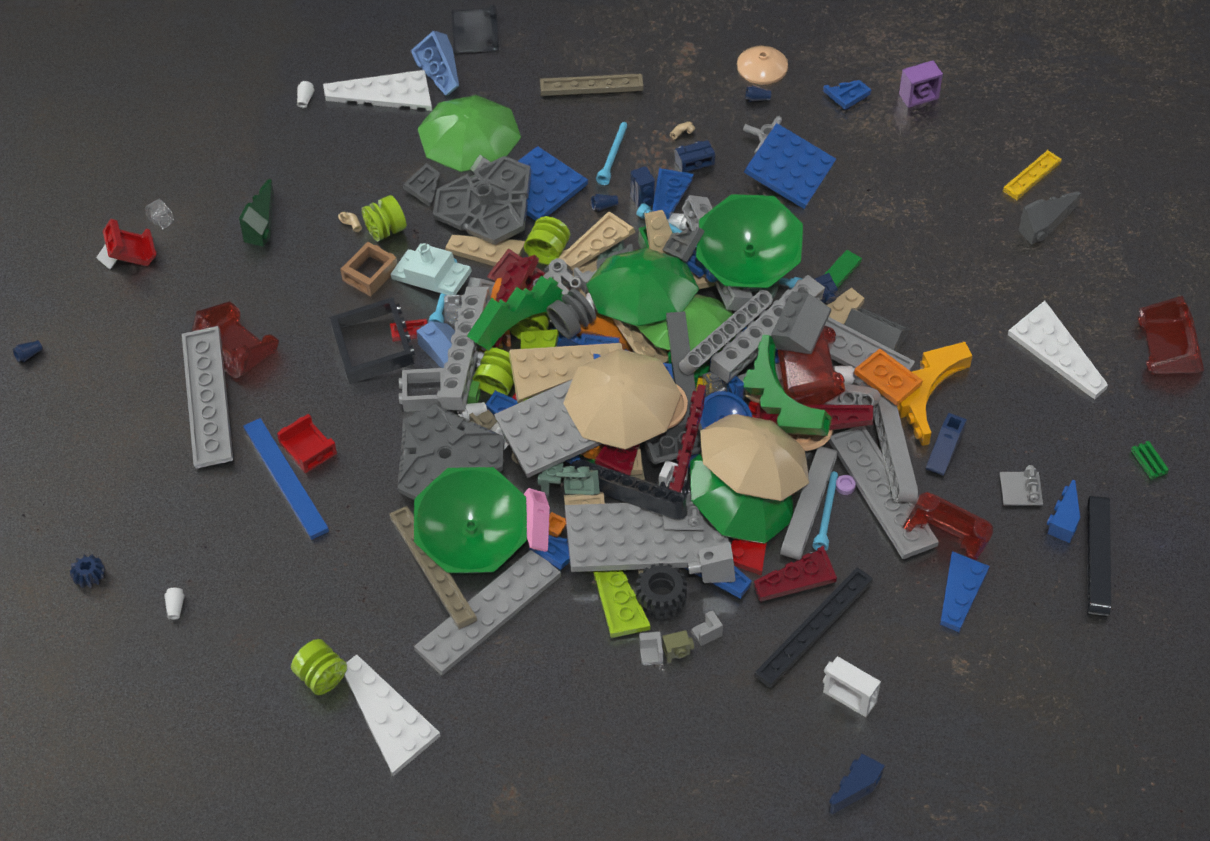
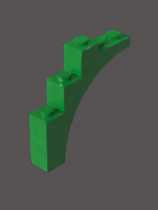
M540 276L531 291L526 288L521 290L516 287L507 302L501 299L496 301L491 298L467 337L489 351L495 342L516 323L534 314L547 312V307L556 300L562 301L563 290L557 286L559 282L551 277L547 280Z
M762 335L758 345V357L754 362L755 370L747 369V374L743 379L744 388L751 395H762L760 398L761 407L767 414H779L777 418L778 426L786 433L828 436L832 417L825 410L802 405L785 393L776 372L775 343L770 335Z

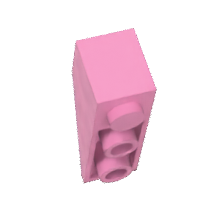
M528 488L524 493L527 506V539L530 548L547 552L550 507L545 492Z

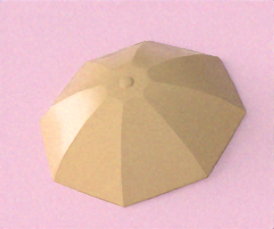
M617 349L578 367L563 404L582 438L626 450L667 431L681 393L660 359Z
M732 414L725 416L700 431L703 464L736 493L782 501L809 484L805 450L773 421Z

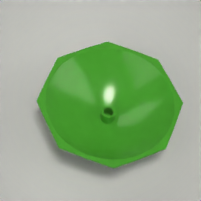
M478 95L438 103L418 127L426 157L460 172L471 170L470 168L479 155L490 162L507 156L521 138L512 110Z
M696 294L685 308L690 351L733 315L719 300ZM666 320L636 326L656 347L670 350Z

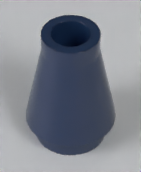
M755 85L747 86L745 98L750 102L770 101L771 90Z
M596 194L591 197L592 209L598 212L618 206L619 203L617 195Z
M37 340L18 344L12 350L18 362H25L39 351H42L43 348L40 341Z

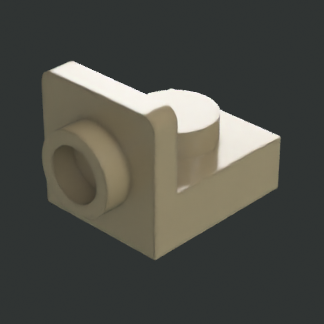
M489 410L478 416H475L474 413L469 414L470 422L481 425L488 430L497 422L495 416Z

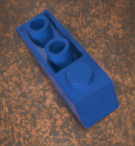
M1072 480L1069 486L1066 485L1061 495L1063 499L1062 501H1057L1054 508L1056 513L1055 515L1051 514L1047 525L1050 526L1048 534L1068 543L1071 542L1080 521L1075 480Z

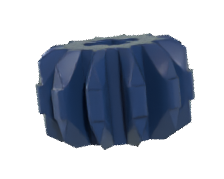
M84 554L82 559L76 557V563H71L70 576L76 585L79 584L82 588L88 585L91 588L92 584L99 585V580L104 579L105 567L99 557L95 558L93 554L87 557Z

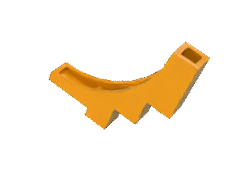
M966 342L923 352L922 361H920L921 369L912 371V373L923 380V383L897 406L900 418L907 417L908 423L912 424L914 428L915 438L919 439L922 446L928 445L931 438V430L926 416V404L930 395L946 378L958 371L969 368L971 365L972 354Z

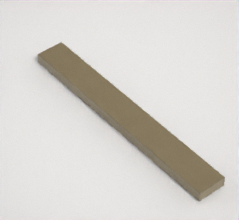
M408 506L390 513L391 520L458 629L476 622L477 617L450 573H446L414 543V516Z

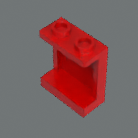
M110 219L103 229L108 257L147 267L155 259L156 250L150 229L146 228L142 234L120 230L118 221Z
M309 414L300 417L297 421L282 428L277 433L281 447L304 473L337 454L335 442L331 438L327 439L313 424Z

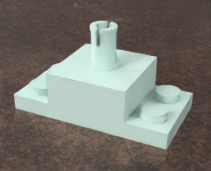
M423 243L419 245L416 251L408 249L390 275L393 280L455 297L472 270L470 266L456 263L452 252Z

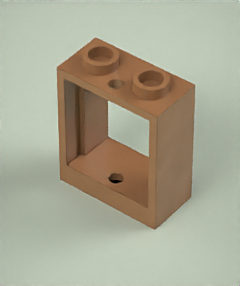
M367 242L341 268L342 281L371 297L391 277L390 274L397 266V257L392 253L382 250L378 245ZM370 256L384 264L371 278L356 271Z

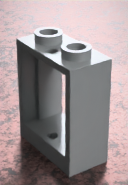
M444 368L402 370V378H399V389H402V393H399V404H403L404 412L422 411L434 404L441 407V403L437 400V395L408 396V383L440 382L441 390V377L445 374Z

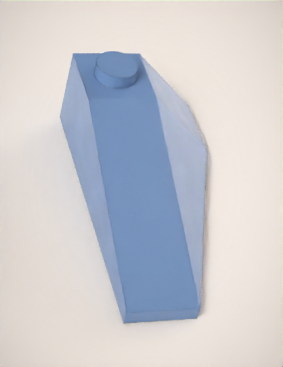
M432 31L411 52L416 64L425 70V74L431 77L436 86L448 96L459 87L453 48L446 34Z
M431 321L416 330L418 345L441 368H444L445 362H448V349L452 346L451 337L455 334V330L447 323Z

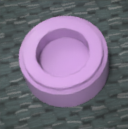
M842 475L837 478L836 490L840 494L849 495L854 492L856 482L853 477Z

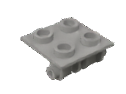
M1033 465L1027 466L1025 472H1000L1003 505H1043L1039 472H1037Z
M691 491L688 492L686 497L687 516L682 519H673L663 515L664 530H704L703 514L692 503Z

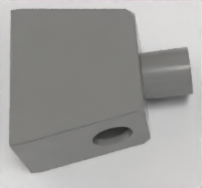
M730 542L700 549V560L688 562L689 574L702 572L704 583L735 582Z

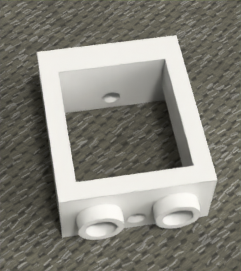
M837 656L834 662L830 661L824 670L826 676L823 679V692L867 717L877 703L881 681Z

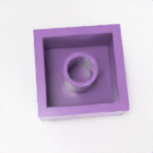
M934 60L902 70L899 95L908 108L939 99L943 74Z

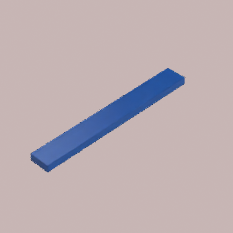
M261 418L244 425V431L310 539L313 540L329 532L326 523Z

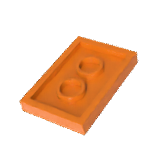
M880 348L854 369L856 376L872 388L877 389L881 395L896 406L916 391L923 383L921 378Z

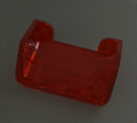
M1183 295L1139 308L1140 316H1138V322L1140 327H1144L1146 330L1151 354L1149 360L1146 361L1149 371H1153L1154 374H1191L1204 371L1194 320Z
M229 301L196 311L192 331L218 326L221 332L224 371L233 378H240L274 353L278 348L279 340L273 335L267 334L263 336L261 341L239 324L240 310Z
M824 326L812 354L777 349L784 391L790 398L802 405H823L846 391L843 375L833 370L828 343L832 344L836 340V333L833 328Z
M929 492L922 493L914 501L902 528L911 532L916 526L924 529L927 522L963 539L960 547L965 548L967 552L966 557L973 560L978 559L993 534V526L987 520Z

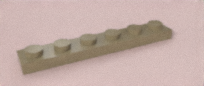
M642 74L540 79L541 96L643 91Z

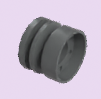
M576 289L569 290L567 294L562 296V301L556 300L546 309L553 325L567 339H572L580 333V326L586 328L589 323H593L596 320V314L589 301Z

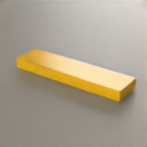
M1047 150L1004 186L1003 192L1018 200L1055 169L1062 159Z

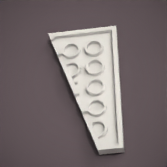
M425 70L323 84L326 101L344 103L357 101V104L369 102L376 106L397 108L410 106V109L422 107L432 111Z
M1043 301L1008 331V336L1093 399H1096L1107 389V382L1046 301Z
M355 655L346 663L347 671L344 677L356 698L359 708L362 710L392 776H394L440 737V732L358 655Z

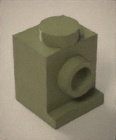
M686 630L662 636V648L667 663H672L673 658H684L690 655V650L694 649L693 639L688 637Z

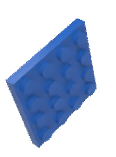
M776 123L746 167L744 173L805 209L833 166L836 158Z
M538 146L518 161L530 166L532 170L526 213L535 221L540 217L549 216L588 185V179Z

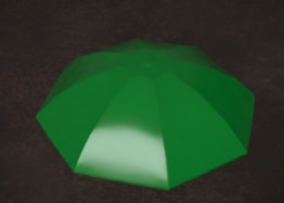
M731 194L699 219L698 227L703 229L704 233L697 244L696 258L724 286L769 288L801 263L803 223L775 196Z
M649 248L608 257L586 284L599 314L634 326L666 320V313L683 312L699 290L686 261Z
M702 452L690 461L691 501L722 536L765 544L790 524L793 517L792 495L782 501L736 493L703 464Z
M494 467L447 468L414 499V543L446 573L494 572L527 541L526 496Z

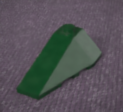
M268 179L260 188L259 195L253 196V202L246 204L239 217L245 243L264 247L267 240L271 238L274 196L271 179Z

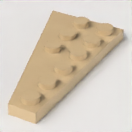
M610 343L510 350L509 357L517 403L572 380L579 366L593 360V353L603 356L617 349H622V344Z

